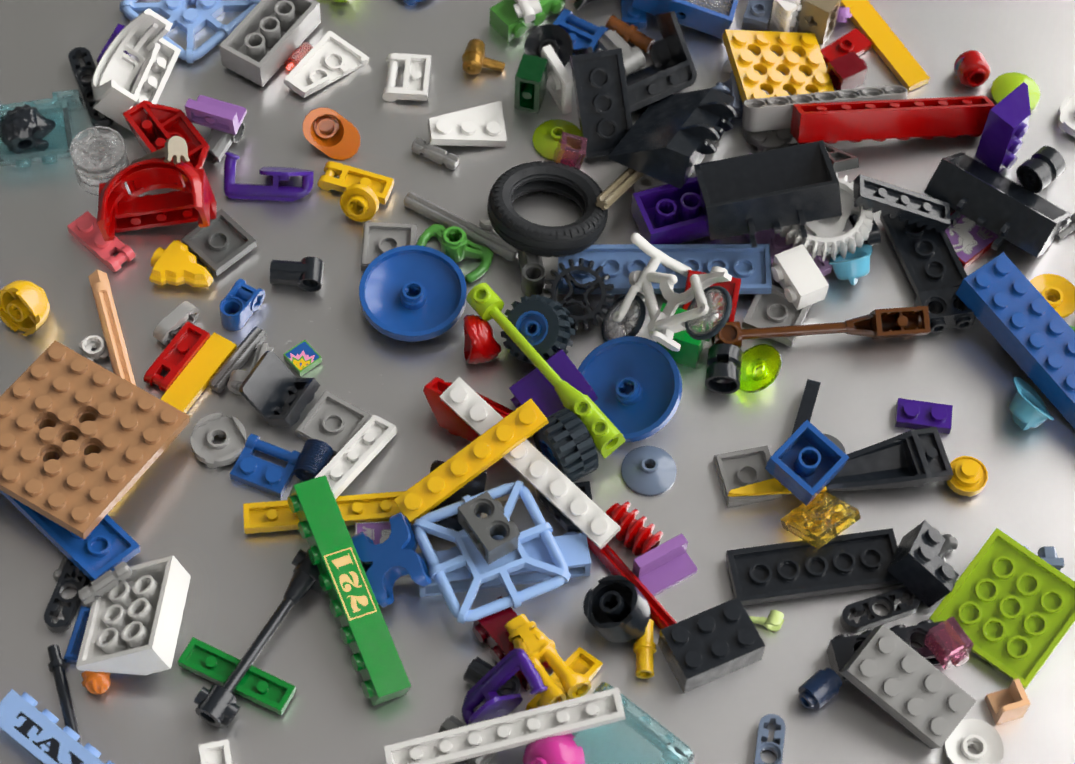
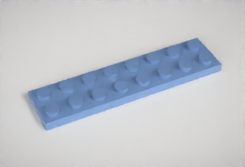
M592 244L579 253L558 257V264L563 263L567 269L570 268L569 259H573L574 266H579V259L583 258V267H588V263L592 260L594 261L592 270L595 271L599 266L603 267V271L599 275L600 277L605 274L610 275V279L604 284H613L614 289L606 291L607 294H627L631 287L629 282L630 273L638 270L643 271L651 257L635 244ZM651 244L669 257L689 266L694 271L710 273L713 266L725 268L732 277L741 278L739 294H771L770 244H757V248H751L750 244ZM659 264L656 272L676 275L677 283L674 284L673 291L678 294L683 293L687 277ZM572 274V277L580 284L594 281L592 277L585 274ZM565 279L558 286V294H568L569 292ZM651 282L654 294H662L659 288L660 283ZM572 284L574 294H583L584 292H586V290L584 291L583 289L580 290V288H575ZM600 287L591 294H601Z

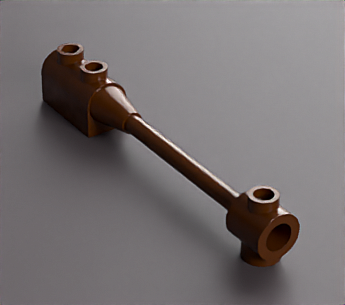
M928 306L875 309L868 315L849 319L845 322L741 329L739 321L727 322L720 332L711 337V344L726 343L741 348L742 340L835 333L866 336L872 339L922 336L931 333ZM714 323L713 329H715L719 323Z

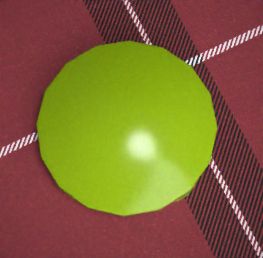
M1017 72L998 76L991 86L992 98L998 104L1025 82L1028 85L1030 110L1037 107L1041 94L1039 86L1033 79Z

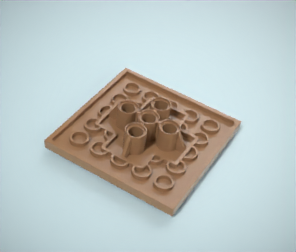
M54 341L0 396V490L75 535L85 539L190 423L189 415L63 344Z

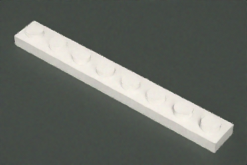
M460 377L439 396L479 436L504 419ZM527 439L503 457L600 549L621 530L614 520Z
M617 687L384 746L387 764H450L530 744L546 737L566 735L626 720L620 691Z

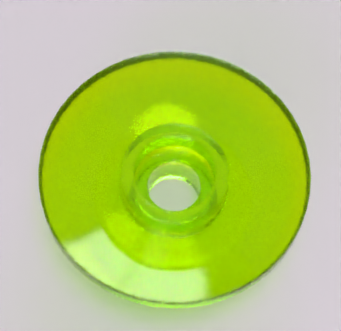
M759 344L743 352L742 368L740 370L741 391L746 393L759 392L774 382L782 366V358L776 348L768 344Z

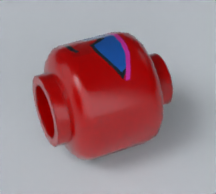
M966 51L959 55L954 63L955 73L960 82L966 87L980 86L989 78L990 66L979 51Z

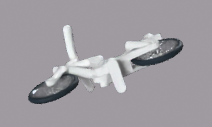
M633 233L630 236L631 241L645 254L650 256L651 259L643 271L638 270L630 273L629 282L631 287L629 291L612 304L611 311L607 310V318L603 319L601 327L605 342L624 336H636L639 333L646 315L644 301L646 302L651 320L647 325L649 336L672 351H680L681 347L679 343L673 340L674 333L686 330L693 339L706 340L720 332L731 314L732 298L725 288L711 285L731 281L732 276L728 274V271L725 268L713 266L710 273L693 274L690 277L691 288L680 294L675 293L673 287L677 283L676 275L656 272L659 264L687 277L688 270L692 269L651 245L639 233ZM651 282L660 283L661 293L668 301L662 312L658 309ZM691 301L687 311L674 315L679 305Z

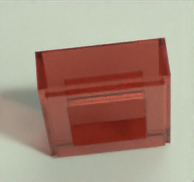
M304 42L288 57L283 66L288 71L292 70L313 47L308 42Z

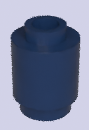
M827 667L824 670H818L799 687V700L806 708L819 710L839 693L842 681L831 668Z

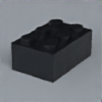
M739 597L661 629L658 639V646L683 693L762 660L765 644Z

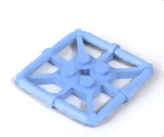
M123 0L120 2V11L130 21L147 9H151L157 14H162L172 23L170 31L177 26L187 34V48L184 50L166 35L162 38L181 49L178 58L187 61V63H194L195 60L203 57L226 39L261 0H162L160 2L136 3L138 0ZM196 5L197 8L194 9L191 7L187 9V6ZM244 11L227 25L216 20L223 12ZM208 25L217 32L194 50L195 34Z
M517 480L516 482L505 483L487 490L493 499L510 494L504 508V515L508 521H510V516L518 498L521 497L535 527L520 532L517 549L489 565L465 530L457 532L434 524L458 514L459 506L486 491L471 497L470 495L463 496L461 501L427 513L414 521L412 527L416 540L429 565V574L433 580H436L450 612L457 618L459 623L465 624V622L477 621L510 607L515 609L520 607L522 602L555 590L564 583H568L571 575L567 563L552 535L553 529L550 523H546L532 493L524 486L522 481ZM427 533L454 542L461 555L440 563ZM495 535L492 537L495 540L504 539V537L501 535ZM535 538H542L555 566L528 557L522 543ZM466 566L473 581L462 606H460L446 574ZM527 568L552 578L517 592L509 573ZM500 578L508 596L470 610L480 586Z

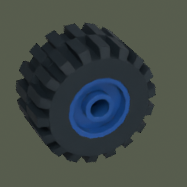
M531 295V298L524 296L521 297V303L514 301L511 304L513 309H507L504 313L508 316L507 319L545 361L560 350L567 354L566 347H572L574 341L570 340V337L575 335V329H572L570 325L575 324L574 320L568 317L570 314L568 309L562 307L563 305L557 301L539 295ZM500 331L501 337L506 339L503 342L505 348L511 349L509 353L517 357L518 360L533 364L504 331Z
M563 408L546 417L549 423L533 434L537 450L572 482L597 470L599 461L594 441L579 417L568 408Z

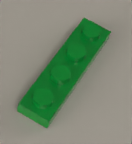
M192 637L179 658L178 664L180 667L222 687L241 660ZM251 665L233 692L282 716L296 692V686Z

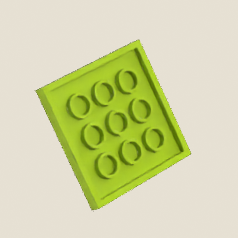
M996 528L957 580L952 592L945 596L929 620L933 622L943 621L948 635L1011 680L1019 678L1023 688L1026 689L1075 623V581Z

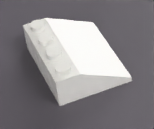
M174 556L130 566L132 571L130 578L124 582L120 580L118 586L103 596H96V600L91 605L76 664L78 670L149 675L171 669L191 578Z

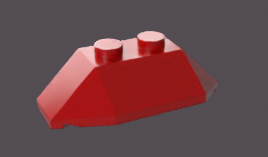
M144 100L122 113L147 154L163 148L166 140L169 138L180 136L186 141L188 147V158L190 161L186 164L190 165L194 170L202 169L210 147L182 110L165 105L152 104V102Z
M435 377L424 386L423 392L439 426L447 429L452 435L461 436L473 442L479 435L439 397L452 383L444 382L443 379ZM477 393L503 418L513 412V410Z

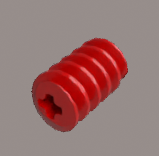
M628 501L622 505L615 503L605 513L621 528L616 534V539L620 542L624 541V546L632 549V553L635 556H641L659 546L663 536L662 531L653 535L652 532L655 525L652 523L644 527L647 520L645 516L636 520L639 511L634 509L629 513L628 509L631 504Z

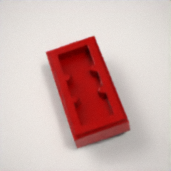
M855 28L821 49L820 52L825 63L829 65L830 61L853 51L858 56L864 54L871 49L872 42Z

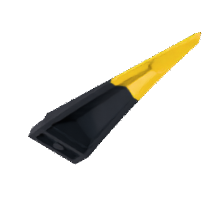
M937 427L916 429L846 454L849 456L848 461L821 492L922 487L926 483L951 480L954 474ZM771 478L729 491L728 496L792 493L776 478Z

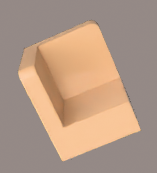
M1019 678L1014 679L1009 688L987 694L985 697L986 704L996 725L1023 718L1030 706V701Z

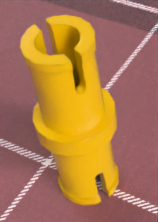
M649 619L645 634L641 638L636 639V642L633 644V652L636 654L635 674L636 677L641 679H648L654 676L653 663L656 644L653 642L654 621L652 619Z

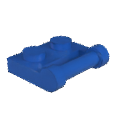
M566 8L553 23L567 31L572 39L574 49L592 47L593 52L598 47L599 39L609 30L604 26L598 27L573 15V12Z
M250 434L242 453L230 472V478L281 499L294 476L293 469L300 452L295 450L290 452L260 440V437ZM257 450L288 463L284 468L253 456V454Z

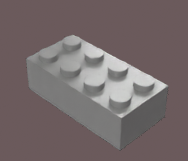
M261 0L219 45L222 65L263 87L321 23L320 3L316 0Z
M884 624L875 627L840 671L841 675L931 749L943 746L976 702L974 698Z

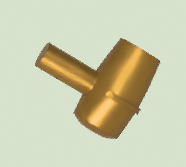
M479 39L470 40L462 55L463 70L470 75L479 74L482 67L499 72L504 70V62L485 57V44Z

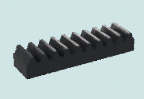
M861 174L853 180L854 207L863 205V210L872 208L873 213L881 210L882 216L890 213V218L892 219L899 216V221L901 222L908 219V224L917 222V227L926 225V230L935 228L936 233L946 230L951 225L950 204Z

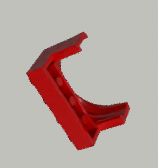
M151 158L128 165L113 175L107 183H100L97 225L104 240H114L115 233L197 221L199 227L210 226V220L216 219L217 203L204 169L194 170L190 165L182 161L174 164L173 159L165 163V158ZM125 182H127L132 195L128 194ZM156 189L179 190L156 195L147 194L139 197V195Z

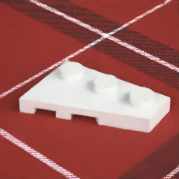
M329 30L284 78V85L305 98L368 64L370 57Z
M501 101L432 117L428 120L430 145L505 147L507 142Z

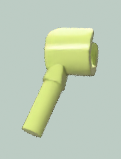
M771 610L767 618L749 616L753 624L764 625L771 632L779 631L784 622V614L777 610Z

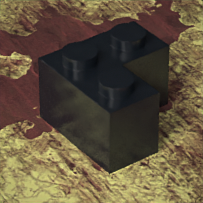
M924 520L902 537L887 570L929 608L952 592L959 574L951 565L938 556L946 539L937 529Z

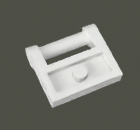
M388 54L386 58V65L388 66L387 80L382 98L387 102H394L397 99L428 101L431 55ZM405 66L403 87H396L398 67Z

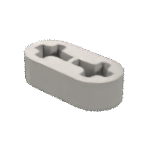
M189 301L182 302L157 324L153 332L154 338L163 345H168L187 321L193 324L197 320L199 309Z

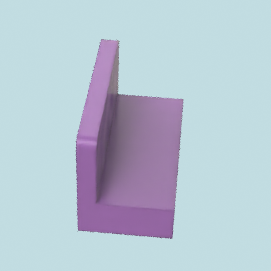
M199 95L197 100L188 99L185 104L186 115L192 123L236 135L247 113L244 107Z
M681 533L635 558L632 572L651 594L656 596L696 574L698 568L686 552L688 541Z

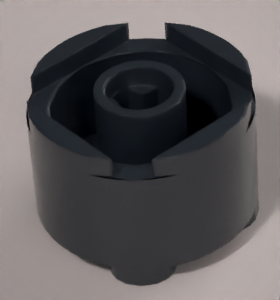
M610 575L597 581L599 584L593 590L589 589L583 603L584 614L591 625L604 639L610 642L624 643L632 639L641 638L645 634L646 626L650 619V605L645 596L631 581L621 575Z

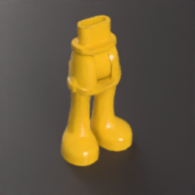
M521 614L506 623L505 628L510 634L508 638L513 643L514 649H522L526 652L538 671L544 686H547V690L541 692L540 707L566 701L563 691L542 666L541 662L545 660L557 675L569 699L584 696L590 690L591 682L583 674L573 672L557 653L553 640L548 639L537 628L534 621L529 622L525 614Z

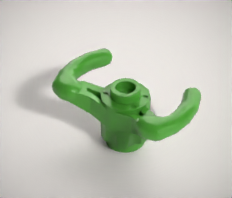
M433 224L421 234L416 243L418 246H426L430 238L436 237L441 244V252L449 256L455 263L461 262L466 257L481 259L480 265L465 276V281L469 284L480 279L492 264V250L486 246L472 243L467 239L466 233L456 226L446 229L443 225Z

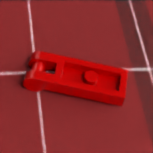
M187 321L144 375V382L151 386L157 385L159 390L165 393L210 338V333ZM163 370L168 372L165 377L160 375Z

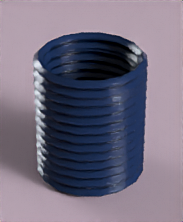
M308 439L299 455L293 473L303 482L314 479L330 462L334 450L324 441Z

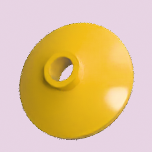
M1042 274L1030 281L1062 318L1071 315L1075 311V286L1069 280L1055 274Z

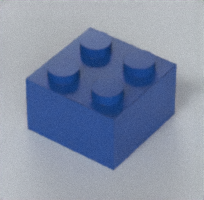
M806 420L770 457L765 469L807 506L842 470L849 456Z

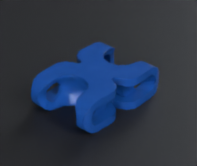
M401 512L390 517L391 533L389 538L383 543L375 545L373 540L365 536L363 531L352 537L359 559L369 567L366 571V576L377 603L383 608L394 602L393 586L395 581L401 576L410 575L411 579L419 584L421 588L432 584V578L426 561L415 552L418 542L413 527Z

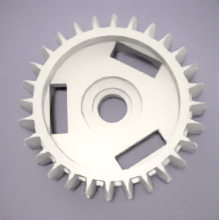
M845 175L842 179L838 178L842 216L832 217L831 222L827 224L820 223L818 220L806 222L805 228L812 234L807 233V238L801 239L797 224L781 227L782 233H780V237H786V245L793 243V247L803 244L813 260L818 255L822 257L823 262L826 256H831L833 261H835L837 254H840L845 259L847 251L854 254L856 247L861 248L863 242L867 241L869 232L872 230L874 213L872 208L863 210V205L854 207L853 181L847 182L848 176ZM852 214L857 215L858 219L855 227L849 232L844 231L849 216Z

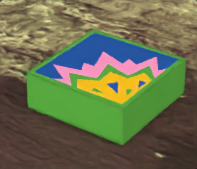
M303 340L283 354L284 360L300 377L322 363L321 356L306 340Z

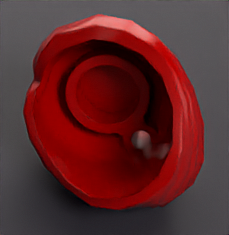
M471 314L464 317V357L468 364L490 363L502 351L501 345L494 338L491 325L487 320H483L478 315Z

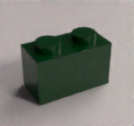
M523 54L515 76V109L539 114L547 88L548 59Z

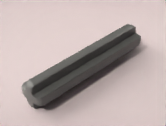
M254 327L209 381L212 390L220 393L225 389L231 372L240 370L257 350L258 344L261 345L266 339V332L259 327Z

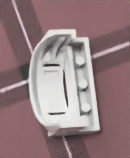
M151 9L145 10L119 32L104 52L94 71L91 84L94 99L97 101L93 108L131 132L132 130L122 113L144 100L157 104L180 54L181 49L162 38L170 31L172 27L171 22ZM123 51H127L131 55L139 58L140 62L125 54ZM141 67L140 73L132 87L131 92H128L137 72Z

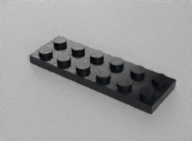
M893 528L727 550L726 552L735 598L739 597L743 606L902 584L887 570L898 548Z

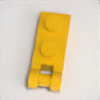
M334 161L326 163L324 167L325 173L320 176L317 182L319 188L330 191L332 189L339 192H344L352 184L366 185L375 192L379 203L386 205L394 186L393 178Z

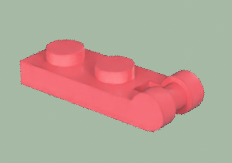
M88 211L67 226L69 233L114 273L122 268L121 265L124 262H130L136 257L132 248L125 245L116 236L114 240L105 241L97 225V219Z

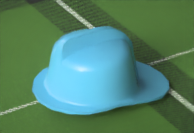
M863 244L861 248L856 247L854 254L847 251L845 259L840 254H837L835 261L831 257L829 265H832L839 280H849L853 286L858 282V278L869 274L870 256L873 248L869 244Z
M1014 377L1012 380L1017 392L1009 406L1014 422L1025 431L1030 427L1037 428L1048 418L1054 420L1038 393L1023 379Z

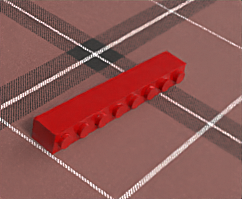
M987 96L793 104L790 133L800 144L821 140L828 144H835L838 141L858 143L862 140L870 139L874 141H885L891 138L909 140L912 137L933 139L934 136L956 138L958 135L980 137L990 109L995 104Z

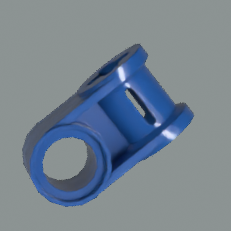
M243 279L237 280L231 291L220 303V316L223 328L228 331H238L243 328L252 314L262 305L265 298V290L261 288L255 289L247 285Z

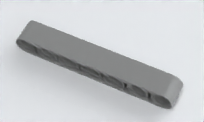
M888 85L748 99L743 102L742 128L751 132L791 128L793 104L907 99L908 90L903 86Z

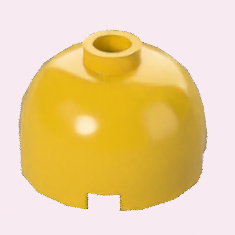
M17 280L0 289V318L14 332L18 329L25 332L22 334L25 336L31 335L40 329L50 313V305L45 291L36 284L26 280Z

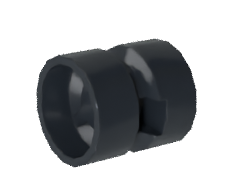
M1043 146L1031 156V159L1026 160L1017 168L1016 174L1023 187L1033 193H1039L1065 171L1066 165L1062 155L1056 149L1050 146Z
M720 343L712 345L708 349V368L706 369L705 378L707 389L719 394H731L740 389V370L742 368L743 352L739 347Z

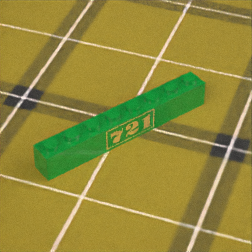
M326 475L293 485L288 497L290 510L292 513L297 514L300 535L308 541L310 560L313 565L317 564L320 585L323 591H328L331 599L329 602L331 613L334 618L338 617L342 626L340 634L344 644H349L352 651L351 662L355 671H360L362 676V690L367 699L370 698L373 706L406 695L411 688L410 681Z

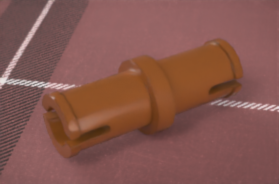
M612 15L605 25L609 30L616 31L627 44L631 43L645 53H648L652 44L655 43V39L637 30V26L629 25L615 15Z

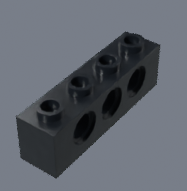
M925 620L915 626L896 625L890 628L893 633L933 666L948 664L953 651L943 621L933 622L932 620ZM873 629L854 636L841 634L830 640L827 648L828 659L831 669L838 674L842 682L849 680L841 675L840 671ZM911 641L920 643L922 648L914 647Z

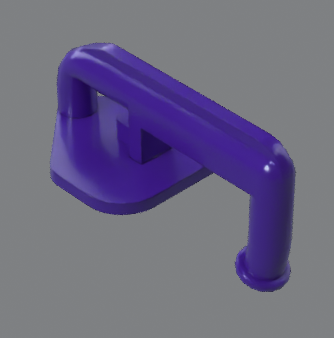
M225 152L224 193L229 198L293 202L307 196L312 190L314 171L288 167H263L259 170L261 175L273 176V185L235 183L236 162L240 157L236 154ZM289 176H302V187L279 185L280 180L289 181Z
M513 649L467 692L462 706V717L466 725L506 716L523 701L521 694L498 696L496 692L520 669L531 687L530 694H537L547 690V686H544L538 671L524 650ZM486 699L487 702L474 712L473 710Z

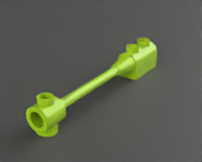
M487 283L476 285L468 293L466 301L483 320L489 321L494 319L553 385L564 407L577 415L586 426L594 441L596 450L604 459L626 442L623 434L590 397L582 394L568 382L563 381L501 312L504 302Z

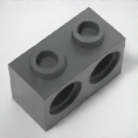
M488 491L458 507V522L488 565L518 548V536L520 535L518 527L512 520H507L500 501L497 498L493 499ZM479 513H485L489 516L485 518H480L476 515ZM495 535H501L504 537V539L495 540L492 537Z

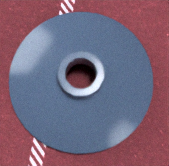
M641 446L633 449L625 456L621 466V475L626 486L633 492L643 496H656L666 492L675 482L677 474L673 458L666 451L655 446ZM650 464L653 465L654 468L649 469L645 467V465Z

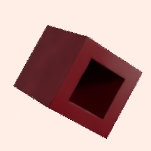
M855 51L830 61L827 72L833 88L838 91L854 89L863 85L868 68L866 62L860 59Z

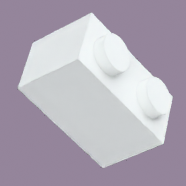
M803 244L774 256L771 267L772 276L775 281L780 282L786 299L792 302L797 310L825 299L829 284Z

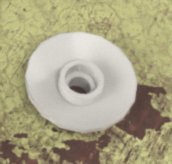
M974 718L962 720L944 744L946 755L952 764H1000L1003 759L1004 744L1002 737L993 726L982 720ZM967 748H975L977 754L974 755L969 753Z

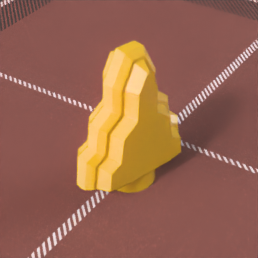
M174 240L166 249L162 247L157 248L151 258V267L153 269L149 281L162 286L168 283L178 286L185 283L192 287L209 288L214 281L208 270L197 264L196 256L189 252V247L179 240Z

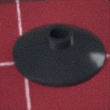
M545 24L535 28L525 41L524 54L541 57L542 47L551 45V47H554L555 53L563 66L566 67L570 62V56H573L574 49L572 39L567 31L554 24Z

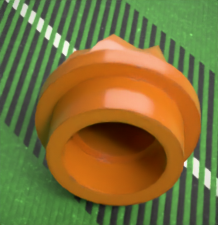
M84 671L81 673L84 680L81 682L82 686L92 694H104L111 685V674L107 672Z

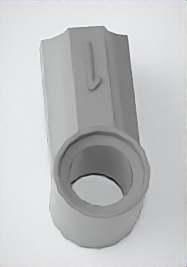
M608 30L599 39L598 46L603 51L622 48L625 76L646 65L643 52L636 46L631 48L616 31Z

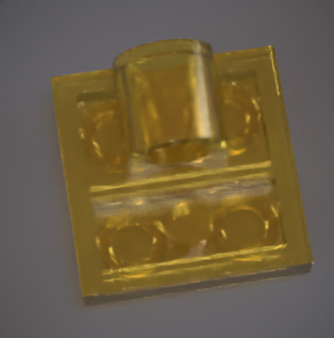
M820 492L807 506L804 503L780 520L785 530L819 549L861 519L859 510L828 492Z

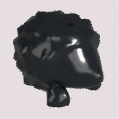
M28 104L23 107L16 106L13 110H8L6 116L1 117L0 138L8 150L14 154H21L23 151L33 148L45 151L49 147V143L43 140V138L54 130L56 123L41 115L37 108L31 107Z

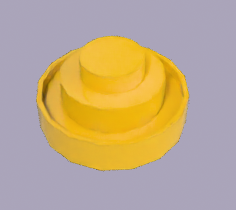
M352 184L341 195L340 205L342 211L350 219L366 222L372 219L377 212L379 200L375 192L368 186Z
M961 456L950 462L954 475L951 480L946 482L955 493L961 496H974L984 489L988 480V472L981 461L971 456Z

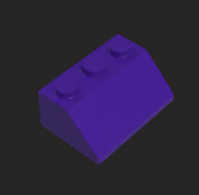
M1025 82L990 109L975 154L977 159L998 173L1005 168L1010 169L1018 159L1016 156L1017 151L1022 147V138L1029 129L1027 124L1031 110L1028 85Z

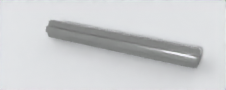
M409 192L404 198V206L446 228L452 226L461 228L466 233L467 239L488 247L492 252L510 261L516 258L518 250L510 246L503 239L412 192Z

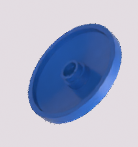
M401 246L382 253L368 265L360 281L359 299L365 318L377 331L396 340L417 342L438 337L457 323L466 305L467 286L459 266L446 254L426 246Z
M624 336L609 340L591 351L578 368L598 397L594 403L623 434L626 440L624 443L640 441L654 435L672 419L677 411L682 395L680 371L669 352L650 339L638 336Z

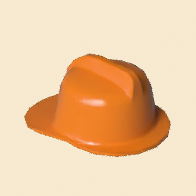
M319 107L306 115L302 131L305 138L313 146L335 160H346L357 153L360 147L358 129L339 113L329 108Z

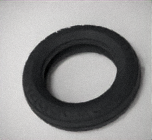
M550 161L523 163L507 170L492 186L487 203L488 216L495 232L510 246L522 252L525 251V253L535 256L540 255L541 257L569 256L590 247L597 241L605 228L608 209L602 210L596 206V198L603 191L589 175L572 166L570 167L562 163L556 164V162ZM538 191L553 192L573 200L582 209L583 216L576 222L556 227L543 226L521 217L514 210L512 203L516 198L527 193Z

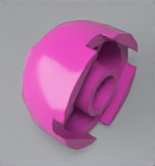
M571 733L546 737L527 744L524 751L523 764H585L584 751L581 746L577 747L572 739L575 737Z

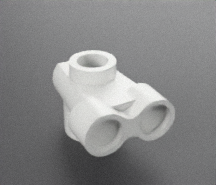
M514 0L516 2L513 4L518 19L523 17L525 23L534 21L536 19L535 15L543 12L539 0Z

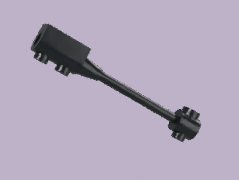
M300 549L291 564L296 567L293 570V576L284 594L283 601L224 685L221 687L213 684L209 690L203 687L194 699V702L198 704L195 709L196 713L207 723L216 727H220L221 724L226 727L230 725L240 709V706L236 704L237 699L232 693L293 605H296L310 589L319 594L323 591L319 582L320 571L317 564H312L308 550L305 552Z

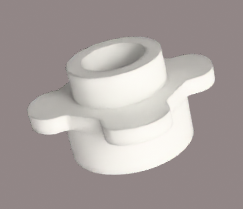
M91 335L79 343V348L84 353L83 356L91 361L100 358L106 359L109 356L108 349L104 345L106 342L103 336Z

